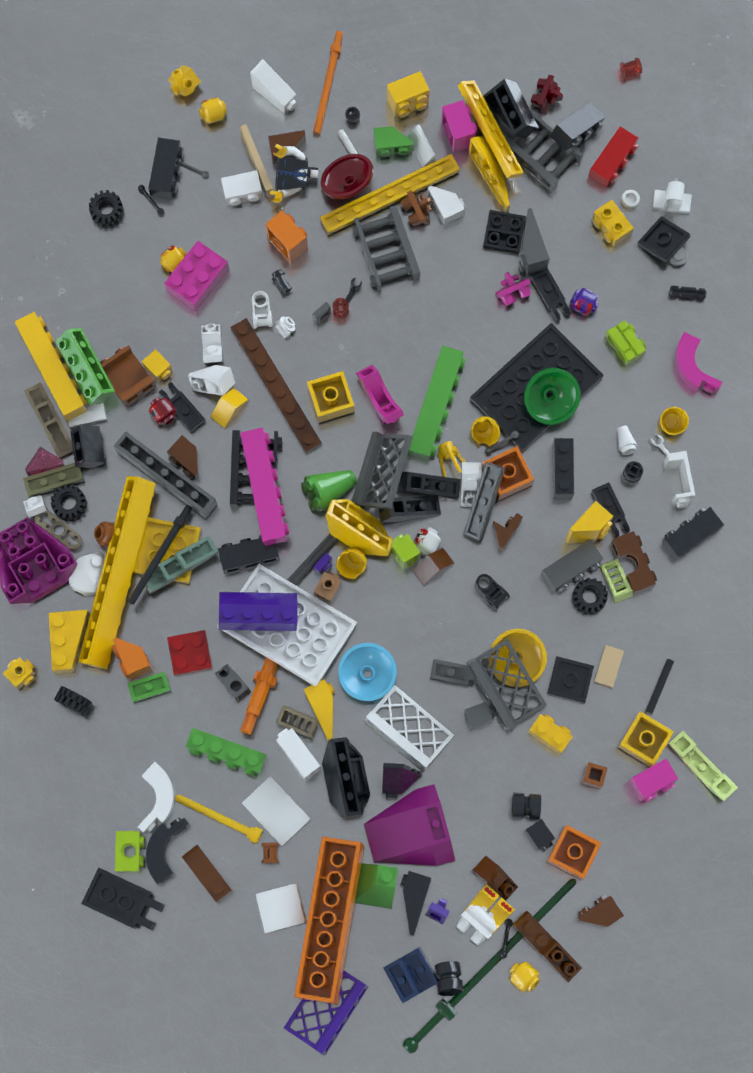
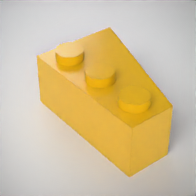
M88 610L49 613L52 671L55 674L75 672L82 640L90 617Z

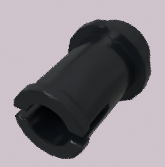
M279 269L271 274L272 280L276 282L281 294H286L292 290V287L285 277L286 273Z

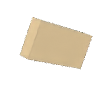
M605 645L594 680L595 683L613 688L624 650Z

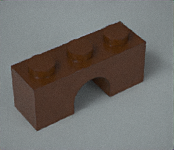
M633 531L612 539L611 545L618 560L630 558L636 564V570L626 576L633 590V595L654 588L657 577L655 572L651 571L648 566L650 561L648 555L643 553L641 549L642 541L640 536H636Z

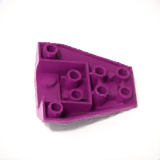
M28 517L0 532V585L10 604L33 603L66 584L78 565L66 546Z
M434 784L413 790L364 823L374 863L438 866L456 861L444 813Z

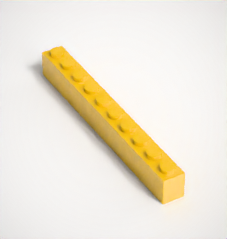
M127 476L114 523V535L107 549L78 659L79 663L95 668L107 669L111 661L112 645H114L113 639L116 638L117 630L121 623V615L126 604L125 600L130 588L132 573L135 569L137 554L140 550L142 535L145 531L147 516L150 513L152 497L155 494L156 483L138 476Z

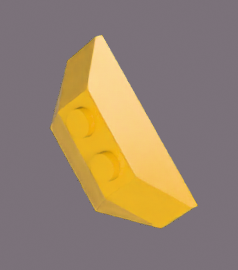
M334 499L330 501L326 519L331 535L349 547L357 548L366 555H389L393 539L391 536H388L386 529L376 517L349 499Z

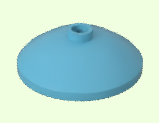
M361 643L353 646L343 655L339 663L338 676L343 689L351 697L361 701H374L384 697L392 689L396 681L397 668L394 658L385 648L374 643ZM370 671L371 676L365 677L364 672Z

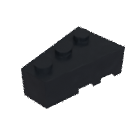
M503 79L483 95L491 113L512 135L526 138L539 128L517 82Z

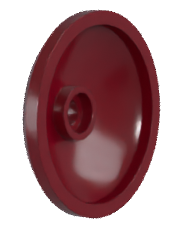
M361 154L342 156L325 169L321 177V187L327 196L334 199L353 197L362 192L370 183L374 173L373 165L366 156Z

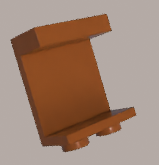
M129 345L119 348L115 355L110 358L107 357L100 362L116 395L125 407L156 386L155 380L143 368L132 353Z

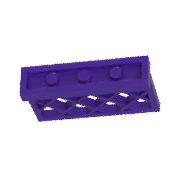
M344 970L342 980L349 978L355 983L350 990L346 991L342 990L341 985L339 995H341L342 1003L339 1007L332 1008L331 1004L328 1003V1010L318 1012L316 1001H313L315 1013L304 1015L303 1006L305 1003L312 1001L302 999L284 1026L285 1030L324 1056L368 989L366 984ZM329 1012L331 1021L329 1024L321 1026L319 1014ZM316 1015L318 1027L307 1029L305 1018ZM302 1019L304 1030L295 1031L290 1026L294 1020ZM319 1030L320 1038L316 1044L309 1041V1031Z

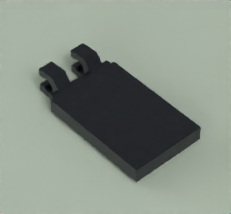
M99 867L81 903L131 928L136 929L142 925L152 931L156 923L144 918L148 908L151 907L162 912L165 906L153 900L154 895H152L151 891Z

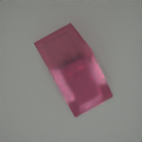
M39 447L25 468V471L29 477L65 466L62 459Z

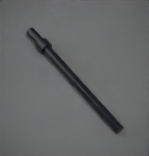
M186 504L181 514L175 518L172 529L129 597L128 602L130 604H135L179 530L183 529L187 523L186 519L193 509L190 505Z

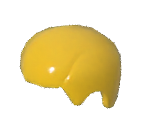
M670 407L665 409L660 415L659 424L665 433L679 435L687 429L689 417L685 410L678 407Z
M484 416L475 419L470 428L471 436L478 444L482 443L492 446L498 442L501 436L499 425L491 417Z
M357 548L344 550L336 562L339 574L348 579H356L367 567V558Z

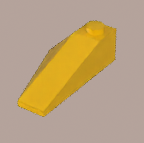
M485 136L473 137L470 139L469 155L504 212L508 213L510 203L502 168L487 143Z

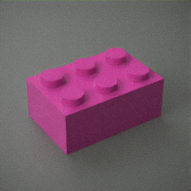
M197 241L164 282L165 290L196 312L229 270L228 261L200 241Z

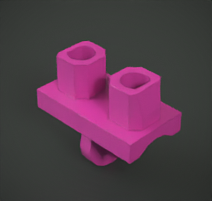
M507 272L504 274L505 280L500 281L502 287L507 284L509 286L495 292L497 298H501L505 306L516 302L512 294L516 290L521 298L531 295L529 287L531 282L528 278L514 283V281L519 279L518 274L511 276Z

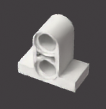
M671 181L668 183L665 191H654L652 210L689 214L692 195L684 194V183Z

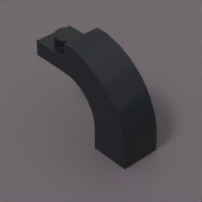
M180 817L170 823V828L163 822L149 839L146 849V863L150 875L158 886L175 875L167 863L165 852L169 841L190 826L185 817L183 819Z

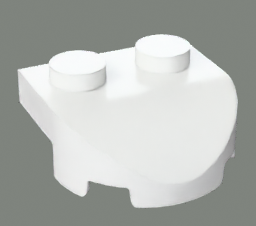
M102 551L82 556L76 560L78 565L68 581L71 588L84 594L83 596H94L97 591L105 561Z

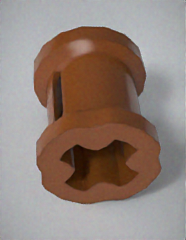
M261 843L263 847V860H261V863H279L277 859L279 843Z

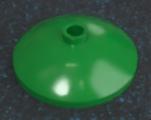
M547 368L536 373L529 380L524 393V402L529 414L535 420L549 425L559 424L569 419L577 410L581 398L577 380L569 372L560 368ZM548 391H552L550 396L546 395Z

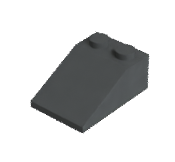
M529 208L527 211L521 255L519 256L520 262H518L521 273L524 272L526 278L547 269L550 260L532 208Z

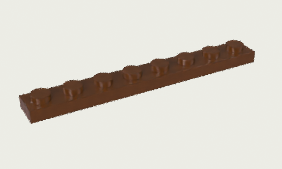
M246 318L231 326V331L305 454L321 446V440L248 319Z

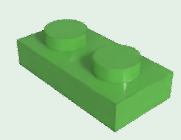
M165 672L127 683L133 703L171 691Z

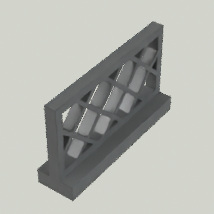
M372 432L352 497L353 503L364 510H369V508H392L412 436ZM404 440L403 446L399 449L398 445ZM394 449L396 453L389 457L388 454ZM399 459L398 464L394 467L392 463ZM389 467L390 471L384 476L383 472ZM393 476L392 482L388 485L387 481ZM384 485L385 489L379 493L378 489ZM388 494L386 503H383L382 498Z
M508 639L503 640L476 658L466 662L505 729H513L516 727L515 725L547 706ZM504 645L509 649L508 659L497 657L499 648ZM486 656L493 657L491 669L484 668L480 660ZM497 659L507 661L504 672L494 670ZM510 662L518 664V675L508 673ZM494 672L504 674L501 686L493 683L492 677ZM507 675L517 678L514 689L504 687ZM520 679L528 681L529 687L527 692L517 690ZM503 689L513 691L511 702L503 700ZM517 692L527 694L524 706L514 703ZM530 695L537 697L541 703L535 708L527 707ZM513 705L523 708L522 716L517 719L512 715Z

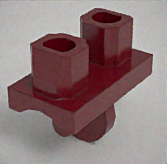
M548 75L547 79H538L537 89L542 91L541 95L533 94L531 103L533 106L540 108L542 113H547L550 104L555 105L556 101H562L563 94L560 93L561 88L554 81L553 75Z

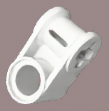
M257 291L252 296L254 329L260 326L273 327L269 297L265 292ZM260 298L266 300L263 305H258L256 301Z

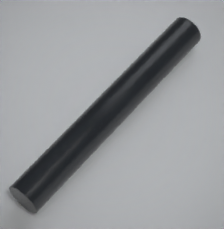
M667 659L645 711L648 714L652 715L674 664V661L671 659Z

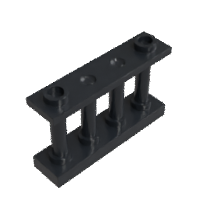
M232 430L231 509H238L239 503H242V501L254 502L253 494H242V492H239V485L250 483L249 475L240 473V466L247 464L244 455H240V450L243 448L240 430ZM274 431V439H270L271 444H268V446H274L273 455L275 462H272L273 469L276 468L278 474V448L282 449V437H279L278 431Z

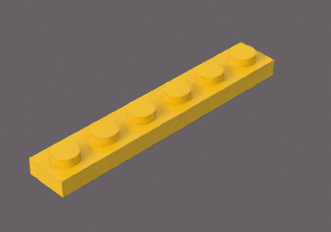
M461 81L457 85L461 95L469 106L507 179L520 177L524 172L475 81Z

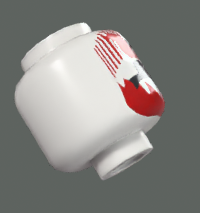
M431 527L420 529L413 541L420 551V555L425 557L435 552L441 542V538L437 535L438 531Z

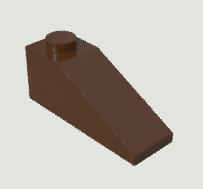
M198 845L182 856L217 904L233 892Z

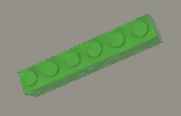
M442 345L412 435L413 438L408 455L427 461L430 460L431 456H435L438 447L435 445L437 438H441L443 432L441 424L442 421L446 422L449 414L446 408L448 403L452 404L455 393H452L454 386H458L460 380L458 372L459 369L463 370L466 359L463 358V351Z

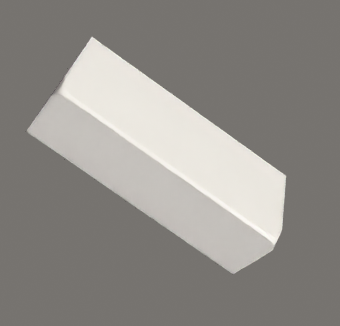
M416 125L407 138L413 142V151L421 166L425 167L435 162V153L421 126Z

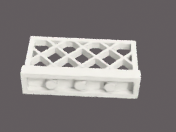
M395 685L364 720L365 724L422 772L427 769L429 764L454 737L453 733ZM394 692L401 697V704H391L390 696ZM402 707L403 717H392L391 708ZM405 707L416 709V716L406 717ZM380 708H388L389 718H381L376 712ZM420 719L429 720L431 722V729H421ZM403 720L404 730H395L392 721ZM406 720H417L418 729L407 730ZM432 732L433 742L422 743L421 733ZM435 732H443L448 737L445 741L436 742ZM418 733L419 743L408 741L407 734ZM422 746H433L434 753L430 758L423 753Z

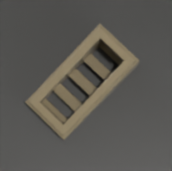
M283 705L276 724L288 729L292 728L295 732L312 738L319 720L290 706ZM289 712L292 713L289 722H286ZM297 715L298 719L294 726L292 725V723L294 721L295 716ZM302 718H304L305 721L303 723L302 728L300 729L298 727L300 725ZM308 721H311L312 724L307 732L305 731Z

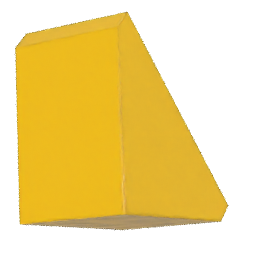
M233 388L220 398L210 418L226 429L249 399Z

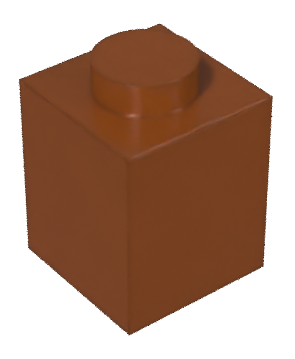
M588 762L581 784L601 789L608 768Z

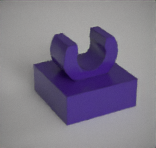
M440 898L438 904L432 902L425 915L443 924L450 912L445 909L448 901Z

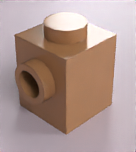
M324 572L313 591L314 596L331 604L342 585V581L339 580L340 577L333 572L329 574Z

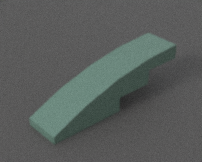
M210 536L182 549L175 556L158 564V567L146 584L149 593L151 594L219 553Z

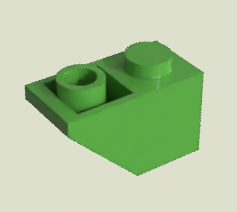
M394 127L374 128L376 156L388 157L391 154L399 153V155H406L409 152H413V142Z

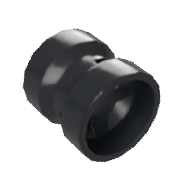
M636 461L627 463L622 474L624 481L629 484L639 482L643 475V467Z

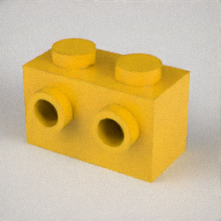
M610 200L593 213V224L596 228L602 230L605 240L608 243L611 242L613 246H616L632 235L634 227L613 200Z
M540 714L528 733L561 755L573 737L570 734L571 731L563 725L561 727L557 726L554 723L555 720L549 715L545 714L543 716Z

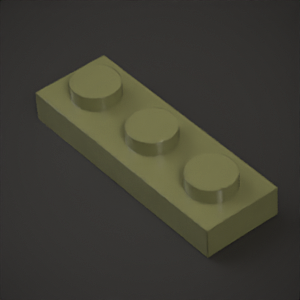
M71 463L25 477L23 481L30 498L56 490L59 486L62 488L65 484L69 486L70 484L83 482L84 479L80 467H75V463Z

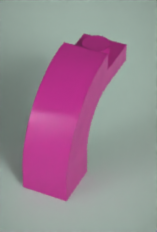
M684 332L675 352V365L680 378L689 388L696 392L699 386H702L705 391L717 394L723 382L703 373L695 362V352L701 339Z
M373 364L356 373L366 396L383 423H393L404 416L402 409L392 399L379 371Z

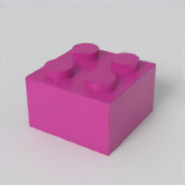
M463 100L442 106L441 123L453 154L469 149L470 139L476 137L477 133L476 124L471 122L470 108L468 105L465 106Z
M666 758L632 777L628 783L639 802L645 800L647 803L659 795L657 792L660 790L665 793L676 786L674 782L678 780V777Z

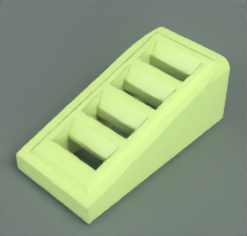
M618 558L600 566L615 603L633 596V590ZM617 567V570L610 573L607 572V570ZM620 574V577L614 578L612 580L610 579L611 577ZM623 582V584L614 587L615 584Z

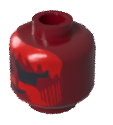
M157 397L150 402L151 406L148 412L156 424L167 426L176 419V408L168 398L160 399Z

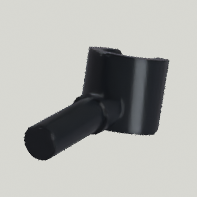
M356 278L351 280L349 294L344 300L345 304L349 303L355 292L361 290L362 281L358 286H355Z

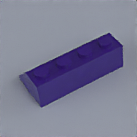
M219 592V630L297 631V593Z

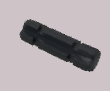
M674 285L669 290V294L672 297L680 295L683 298L695 299L697 297V299L703 300L706 298L707 293L705 288L697 290L695 287L681 286L679 288V286Z

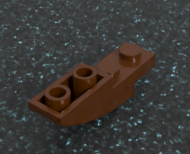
M525 911L513 924L522 934L523 938L568 983L582 969L528 911Z

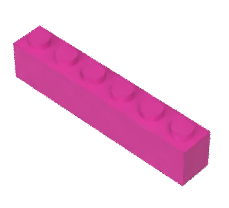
M263 427L240 432L262 541L265 546L288 541L287 535L290 534L288 523H284L283 516H286L284 505H280L279 498H282L280 486H276L275 480H278L276 468L273 469L272 462H275L273 451H269L268 444H271L269 433H265Z

